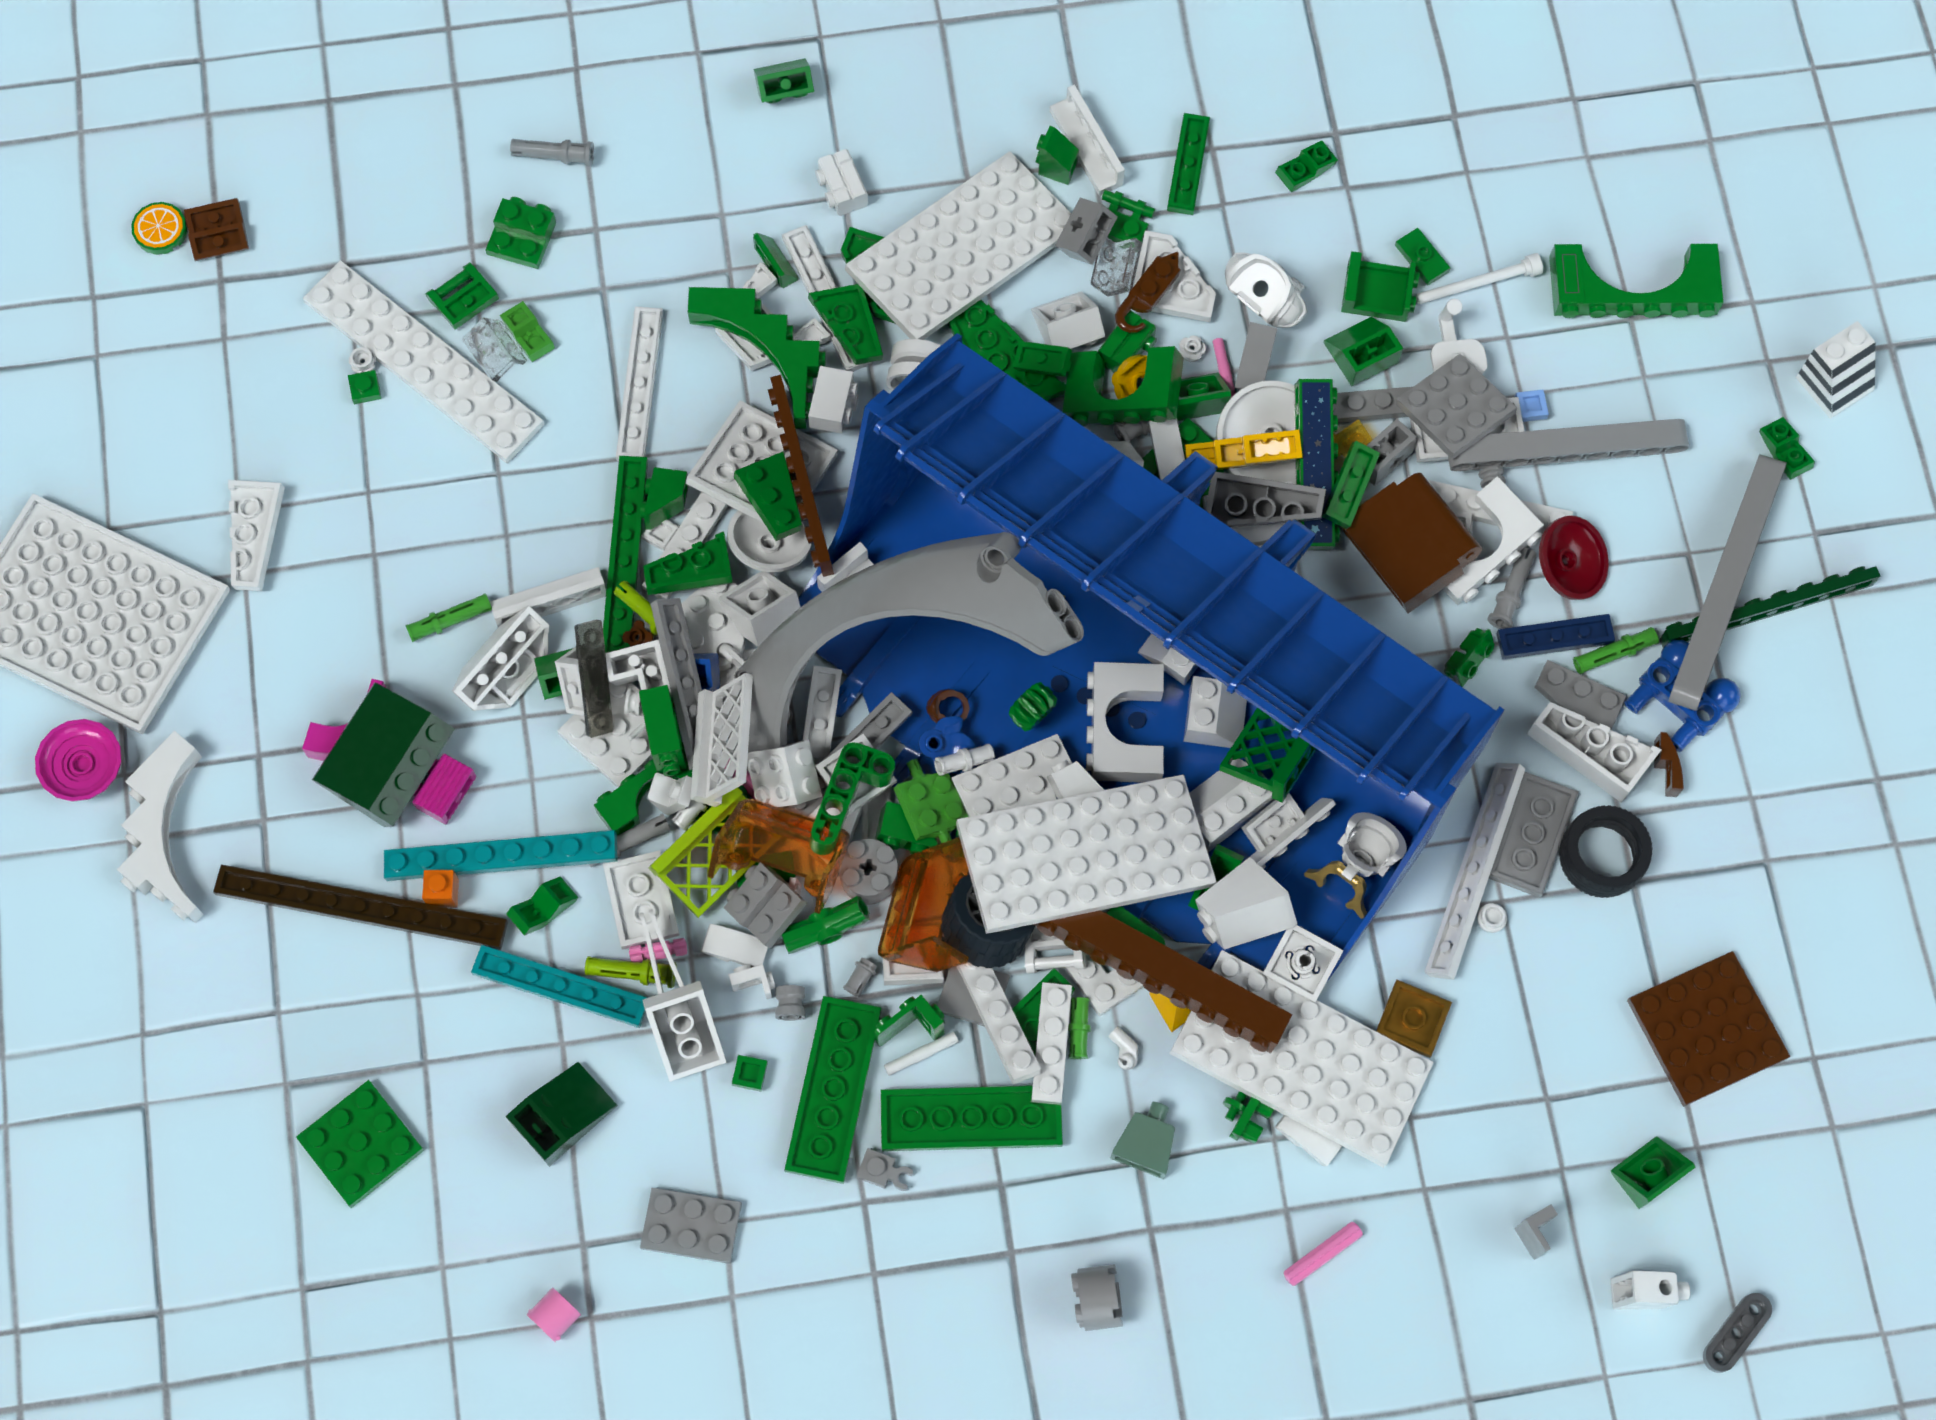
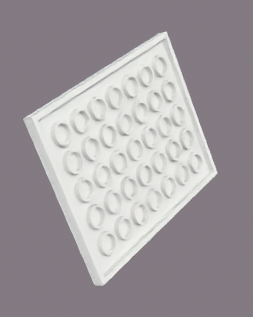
M32 494L0 544V666L143 735L231 589L220 581L38 495Z

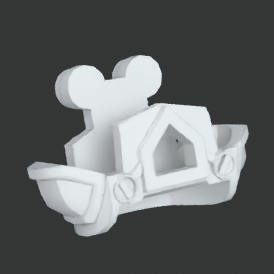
M1235 253L1230 258L1225 269L1228 290L1237 295L1238 299L1258 316H1261L1266 323L1275 327L1290 328L1297 325L1307 313L1306 304L1300 295L1305 286L1294 277L1291 278L1284 272L1285 269L1277 262L1255 253ZM1259 281H1265L1269 286L1267 294L1262 297H1258L1254 293V286Z

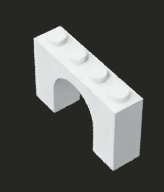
M1498 476L1476 494V503L1497 524L1501 532L1502 541L1499 548L1491 556L1483 560L1472 561L1462 568L1464 573L1462 576L1443 588L1457 605L1463 600L1466 603L1472 600L1478 594L1477 588L1484 582L1490 584L1499 576L1500 572L1498 570L1506 563L1508 566L1512 565L1522 555L1520 551L1527 545L1529 547L1534 546L1542 537L1541 533L1543 532L1544 524Z
M1094 662L1093 672L1087 673V689H1092V699H1087V716H1092V726H1087L1086 743L1092 744V754L1087 753L1086 771H1091V776L1096 781L1148 782L1162 779L1164 746L1130 745L1119 741L1109 731L1106 724V715L1113 706L1120 702L1132 700L1161 701L1164 692V664Z

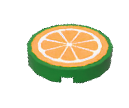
M166 202L151 203L142 207L134 216L131 224L132 235L136 243L145 252L155 255L174 251L173 248L177 245L180 246L188 233L187 222L181 210L173 204Z

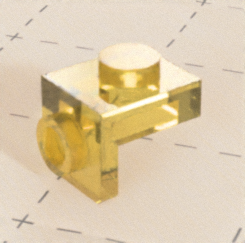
M1359 419L1336 435L1333 432L1334 443H1338V457L1343 455L1346 458L1349 448L1354 441L1367 446L1373 440Z

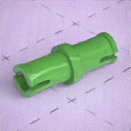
M1071 998V1021L1068 1025V1032H1070L1068 1058L1071 1059L1088 1058L1087 1039L1088 1033L1091 1032V1025H1088L1089 998Z

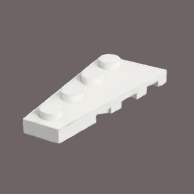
M228 480V489L231 491L229 512L232 527H230V538L232 539V551L230 552L231 586L235 590L262 591L285 487L281 483Z

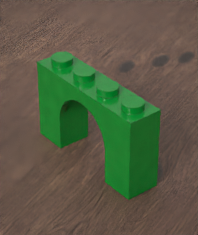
M1175 346L1148 348L1145 376L1141 385L1131 395L1117 400L1103 397L1102 389L1106 363L1098 352L1071 353L1070 361L1072 364L1067 375L1062 412L1082 426H1087L1091 423L1112 425L1114 422L1137 424L1140 421L1162 423L1166 420L1176 419L1184 358Z

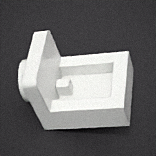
M763 964L752 968L751 965H743L733 970L734 973L729 974L733 992L762 983L766 999L772 998L771 989H775L776 986L771 971L765 973Z

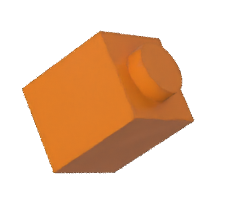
M424 870L422 899L425 904L457 908L459 879L454 870Z

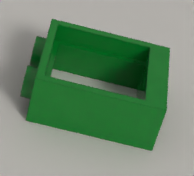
M668 685L640 690L639 696L651 755L656 770L665 776L677 775L681 770H686L687 766L675 708Z

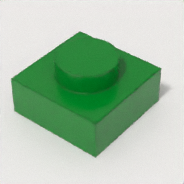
M375 370L348 375L354 405L381 399L378 377Z
M738 1055L732 1086L762 1092L768 1061Z

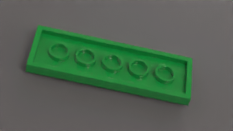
M823 996L785 1164V1172L844 1184L875 1043L874 1031L877 1029L875 1025L879 1022L881 1007Z
M1033 1086L881 1090L882 1151L1062 1147L1061 1105L1031 1102Z

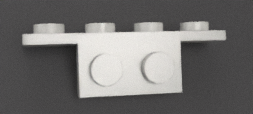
M1290 793L1283 803L1274 800L1241 827L1257 850L1250 857L1264 869L1266 867L1265 863L1272 857L1275 858L1283 854L1290 842L1305 836L1309 832L1308 828L1313 823L1328 817L1331 813L1330 809L1336 805L1333 799L1321 798L1305 812H1302Z

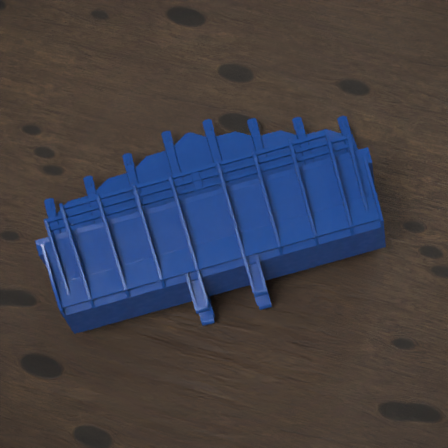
M956 333L929 354L890 394L883 389L865 406L844 512L837 532L828 548L831 564L835 563L859 542L868 550V559L873 564H876L896 555L940 542L1008 532L1015 535L1019 540L1018 545L1021 546V550L1014 560L1031 574L1042 580L1047 591L1056 589L1065 596L1066 601L1083 626L1084 636L1077 643L1048 656H1042L993 631L956 620L912 615L887 617L865 622L843 631L828 640L816 651L819 656L837 669L842 670L848 676L839 688L835 716L843 717L861 693L863 694L869 714L891 692L912 711V715L891 735L905 746L894 760L895 769L893 776L896 778L897 783L892 785V787L903 783L911 774L906 765L911 760L918 759L923 774L937 773L932 758H927L920 752L918 741L925 731L934 729L936 725L927 713V701L933 694L944 689H954L963 693L968 699L970 710L967 719L963 721L960 733L970 737L976 747L990 744L994 751V760L1058 734L1071 762L1077 761L1086 770L1087 753L1092 754V744L1086 743L1087 726H1092V716H1087V704H1081L1077 700L1078 690L1087 687V673L1093 672L1094 662L1153 664L1141 656L1138 651L1151 634L1155 635L1164 642L1163 646L1166 649L1172 647L1199 667L1185 686L1164 672V692L1161 701L1132 700L1118 703L1120 707L1119 713L1113 717L1106 715V724L1111 734L1123 743L1164 746L1162 779L1184 775L1190 793L1219 771L1221 762L1231 749L1184 742L1189 692L1193 676L1217 679L1228 687L1226 691L1231 694L1236 692L1245 698L1247 703L1244 727L1255 710L1259 708L1279 724L1289 729L1283 732L1286 739H1297L1300 737L1316 748V751L1289 793L1302 812H1305L1321 798L1333 799L1336 805L1330 809L1331 813L1328 817L1313 823L1308 828L1309 832L1305 836L1290 842L1283 854L1275 858L1272 857L1267 861L1264 870L1288 891L1297 925L1343 950L1328 978L1329 980L1428 844L1457 787L1488 743L1505 709L1500 706L1497 710L1493 709L1295 572L1297 563L1311 546L1317 535L1296 519L1288 520L1259 548L1199 506L1201 496L1211 485L1209 481L1218 468L1217 465L1195 451L1163 480H1160L964 345L962 336ZM820 567L817 568L813 577L798 597L800 607L822 592L817 584V576L822 573ZM1057 675L1064 676L1068 681L1067 689L1063 692L1054 691L1051 687L1053 677ZM1042 682L1056 696V706L1033 729L1024 731L1009 716L1010 707L1032 685ZM947 697L945 700L940 701L939 711L945 717H960L963 705L958 698ZM1133 712H1140L1145 716V725L1140 729H1134L1128 723V718ZM1270 718L1260 720L1257 723L1259 729L1274 726ZM1277 733L1263 736L1266 744L1280 741ZM931 738L929 746L936 749L938 747L937 740ZM1258 738L1244 742L1247 749L1261 746ZM1284 748L1270 751L1273 759L1286 756ZM1264 753L1250 756L1253 764L1268 761ZM983 764L973 766L972 769H973V768H976V767H978V766H981V765H983ZM1271 768L1261 770L1268 780L1274 775ZM958 770L957 773L949 775L952 778L956 775L964 773V771ZM1096 781L1104 790L1143 783ZM1361 812L1375 814L1390 822L1402 834L1407 846L1406 854L1392 865L1384 877L1379 874L1362 877L1367 885L1364 896V907L1367 914L1364 918H1360L1353 909L1346 908L1345 904L1354 898L1355 890L1352 885L1340 876L1332 873L1328 874L1326 883L1322 887H1318L1315 880L1304 876L1308 869H1321L1332 861L1343 863V847L1338 842L1346 832L1349 819L1354 814ZM1239 828L1219 844L1244 856L1242 863L1257 851L1242 828ZM954 829L950 835L955 846L960 847L962 846L960 837L956 836L957 829ZM940 846L943 854L950 859L957 860L960 856L955 854V850L945 853L943 846ZM1215 848L1208 852L1209 859L1211 858ZM1194 891L1121 906L1139 920L1142 917L1175 942L1211 944L1197 962L1210 970L1219 953L1223 950L1229 954L1233 953L1242 961L1264 972L1286 931L1284 930L1223 949L1217 942L1211 943L1202 932L1204 925L1197 916L1199 911L1188 906ZM1306 946L1305 948L1306 951H1308V947H1311L1313 950L1312 946ZM1288 951V952L1285 953V957H1286V959H1287V958H1288V957H1287V954H1288V953H1291V958H1290V960H1291V959H1292V956H1293V953L1290 952V951ZM1314 966V968L1312 969V973H1313V974H1318L1319 971H1320V969H1319V967H1318V971L1315 972V971H1314L1315 966ZM1296 973V974L1298 975L1297 978H1294L1293 975L1291 974L1292 979H1297V980H1298L1299 977H1300V976H1299V973Z

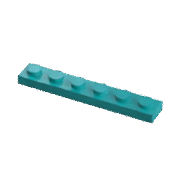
M481 945L471 970L474 976L640 1028L646 1013L642 1000L647 997Z

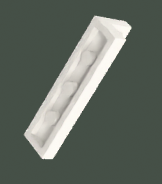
M1075 84L1067 87V98L1051 105L1049 112L1062 134L1079 149L1078 161L1096 192L1101 196L1105 190L1112 191L1123 186L1125 169Z
M599 567L490 601L495 621L499 627L526 606H530L540 617H544L606 597V587Z

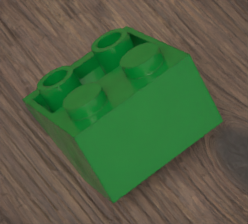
M1369 317L1325 339L1323 342L1351 387L1398 364L1404 349L1391 328L1373 317Z

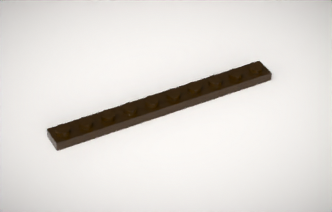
M222 864L213 893L217 896L477 946L484 945L498 950L502 949L508 925L507 919Z

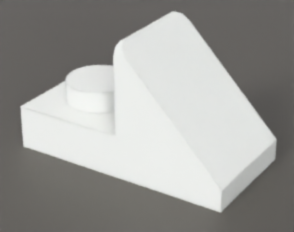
M655 773L647 799L667 815L685 809L689 806L691 800L692 778L684 776L675 780L663 774Z

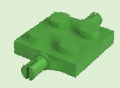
M918 759L907 762L906 765L913 779L897 784L894 787V791L915 840L918 841L928 837L939 838L945 853L955 850L956 846L950 832L957 829V819L968 816L949 773L943 776H939L938 773L923 774Z

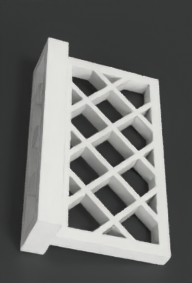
M744 673L714 692L704 689L698 693L691 800L716 807L722 804L723 795L746 783L753 684L752 674ZM731 731H733L732 734H731V736H730V738H729V740H728V742H726L727 739H728V737H729V735H730V733H731ZM729 758H731L730 761H729V763H728V765H727V767H726V769H724L725 766H726V764H727V762H728V760H729ZM735 770H736V777L732 778V776H733V774H734V772H735Z

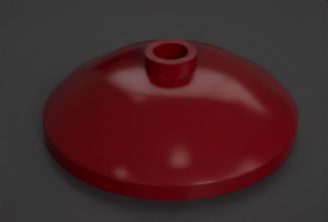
M1578 516L1558 518L1545 529L1539 545V560L1542 572L1549 585L1558 594L1570 600H1582L1595 595L1604 585L1609 568L1607 548L1598 530L1590 522Z

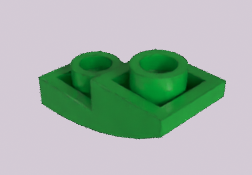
M1321 140L1301 150L1298 157L1278 166L1275 173L1290 192H1293L1323 174L1336 164L1338 159Z
M1784 417L1760 428L1759 432L1773 458L1787 462L1784 473L1790 480L1814 468L1815 461L1798 443L1800 435Z

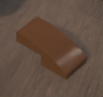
M1661 732L1654 741V746L1662 749L1654 759V768L1665 769V796L1677 797L1684 789L1682 768L1672 740L1667 732Z

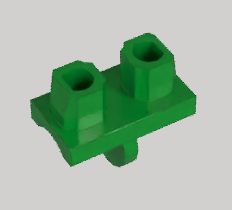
M1238 1092L1235 1099L1226 1097L1223 1105L1229 1110L1225 1118L1233 1122L1236 1114L1241 1115L1229 1137L1236 1141L1242 1138L1255 1144L1264 1128L1250 1121V1118L1256 1112L1269 1119L1274 1109L1253 1097L1244 1106L1243 1102L1246 1095L1242 1092Z

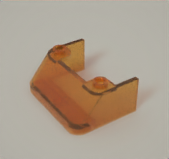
M744 799L737 804L715 837L707 877L713 879L721 865H725L732 870H739L747 867L751 860L758 863L761 862L767 866L804 877V888L809 894L817 897L814 912L820 914L833 891L848 848L850 835L846 830L842 829L833 852L828 855H818L813 852L809 844L815 819L757 800ZM825 827L822 837L819 838L820 840L825 841V838L828 837V828Z
M960 837L911 854L902 862L878 946V955L885 960L933 972L968 963V956L941 940L943 935L941 931L942 914L955 886L963 876L969 873Z

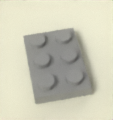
M651 1188L640 1249L731 1264L742 1203Z

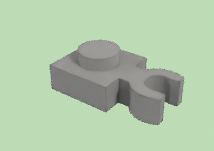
M867 1148L857 1174V1179L884 1189L887 1182L891 1181L898 1190L907 1191L908 1186L900 1183L898 1179L902 1174L913 1176V1170L906 1166L894 1168L895 1158Z

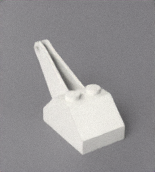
M651 909L649 913L655 932L679 988L667 992L663 991L651 935L643 912L639 913L658 995L643 999L642 1001L669 1082L727 1062L701 982L697 981L684 986L661 934L654 911Z

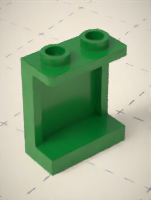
M1351 251L1347 265L1341 312L1406 322L1409 312L1414 313L1416 296H1412L1413 288L1417 289L1420 272H1415L1416 262L1411 261L1409 267L1406 268L1361 261L1362 253Z

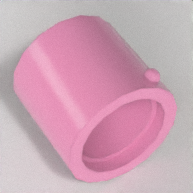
M553 1287L526 1314L554 1342L560 1340L561 1336L581 1316Z

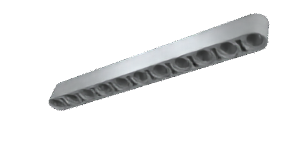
M1761 454L1758 456L1668 701L1670 703L1695 711L1698 709L1787 462Z

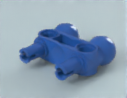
M1674 640L1663 647L1660 658L1652 663L1639 678L1640 686L1624 702L1631 712L1637 714L1654 697L1678 717L1684 724L1670 738L1678 752H1681L1696 736H1705L1724 716V713L1731 712L1737 708L1741 698L1740 689L1734 681L1728 678H1718L1708 683L1697 711L1707 712L1710 717L1709 721L1699 719L1695 710L1668 702L1689 645L1684 640ZM1653 673L1663 674L1666 682H1657L1653 677Z

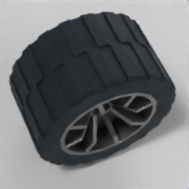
M969 873L963 876L955 886L941 918V931L950 950L963 961L985 968L1002 967L1007 963L1013 962L1023 951L1035 928V925L1032 924L986 934Z

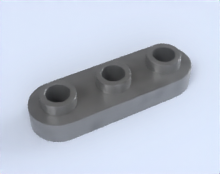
M1760 1293L1749 1294L1742 1298L1703 1351V1361L1709 1370L1723 1373L1730 1370L1736 1364L1771 1317L1772 1305L1766 1296ZM1750 1305H1755L1758 1308L1757 1315L1750 1313ZM1733 1328L1740 1331L1739 1339H1735L1732 1336L1731 1331ZM1715 1352H1719L1722 1355L1723 1360L1721 1363L1714 1360L1713 1355Z

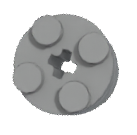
M862 839L851 842L841 855L839 861L840 883L844 891L851 899L856 896L861 897L866 905L879 903L887 896H890L898 882V864L892 848L875 839ZM867 868H872L873 871L870 872V875H864V871Z
M1115 1264L1081 1268L1077 1270V1273L1071 1274L1073 1291L1076 1292V1297L1080 1299V1304H1075L1076 1320L1080 1328L1084 1327L1085 1331L1123 1327V1322L1120 1318L1122 1317L1119 1283H1115V1274H1117Z

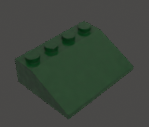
M375 682L315 773L312 781L383 827H393L455 728L431 712Z

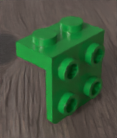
M922 995L916 999L912 996L899 1006L900 1011L893 1017L887 1015L875 1025L877 1029L874 1031L875 1042L881 1047L917 1019L935 1041L944 1035L945 1021L943 1018L945 1016L935 1003L930 1005Z

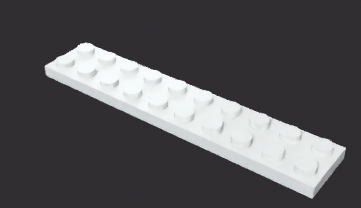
M341 260L303 297L305 304L359 347L369 349L378 362L505 463L508 464L545 425L539 416Z

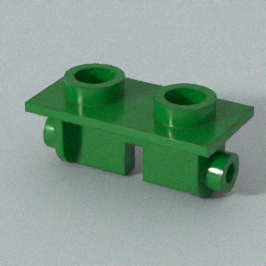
M1476 628L1475 631L1471 630L1459 646L1466 654L1456 650L1444 665V673L1451 678L1456 675L1461 687L1465 685L1468 679H1472L1475 676L1478 666L1493 652L1495 644L1490 629H1487L1486 632L1479 628Z

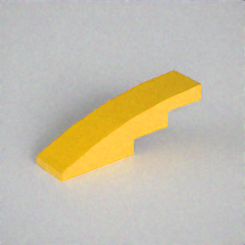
M1299 430L1244 435L1238 438L1220 439L1213 442L1187 444L1184 446L1186 459L1196 451L1217 465V470L1302 458Z

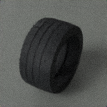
M1603 805L1593 807L1581 813L1573 820L1561 840L1559 859L1564 875L1567 876V879L1575 888L1590 896L1609 898L1629 891L1642 879L1649 868L1653 847L1647 828L1636 815L1621 807ZM1594 827H1605L1623 836L1632 851L1633 861L1629 870L1621 876L1607 877L1597 874L1587 867L1580 856L1578 848L1579 838L1584 831Z

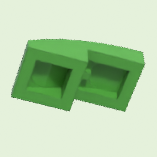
M523 301L500 315L502 321L531 362L555 349L552 340L541 328L536 317Z

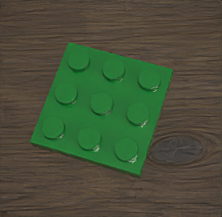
M370 1080L362 1084L296 1136L297 1140L350 1208L354 1207L424 1151Z

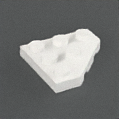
M1145 230L1134 285L1157 256L1164 257L1178 252V268L1181 269L1178 278L1152 312L1210 322L1216 295L1215 291L1210 285L1208 286L1200 276L1199 270L1189 257L1185 256L1179 249L1178 243L1172 235Z

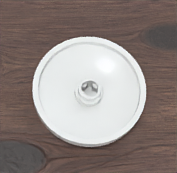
M1261 381L1241 389L1228 401L1220 414L1216 427V440L1295 430L1294 385L1282 381ZM1295 459L1226 469L1230 474L1278 482L1292 481V484H1296Z

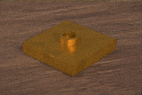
M1396 979L1376 1032L1416 1053L1430 1058L1452 1002Z

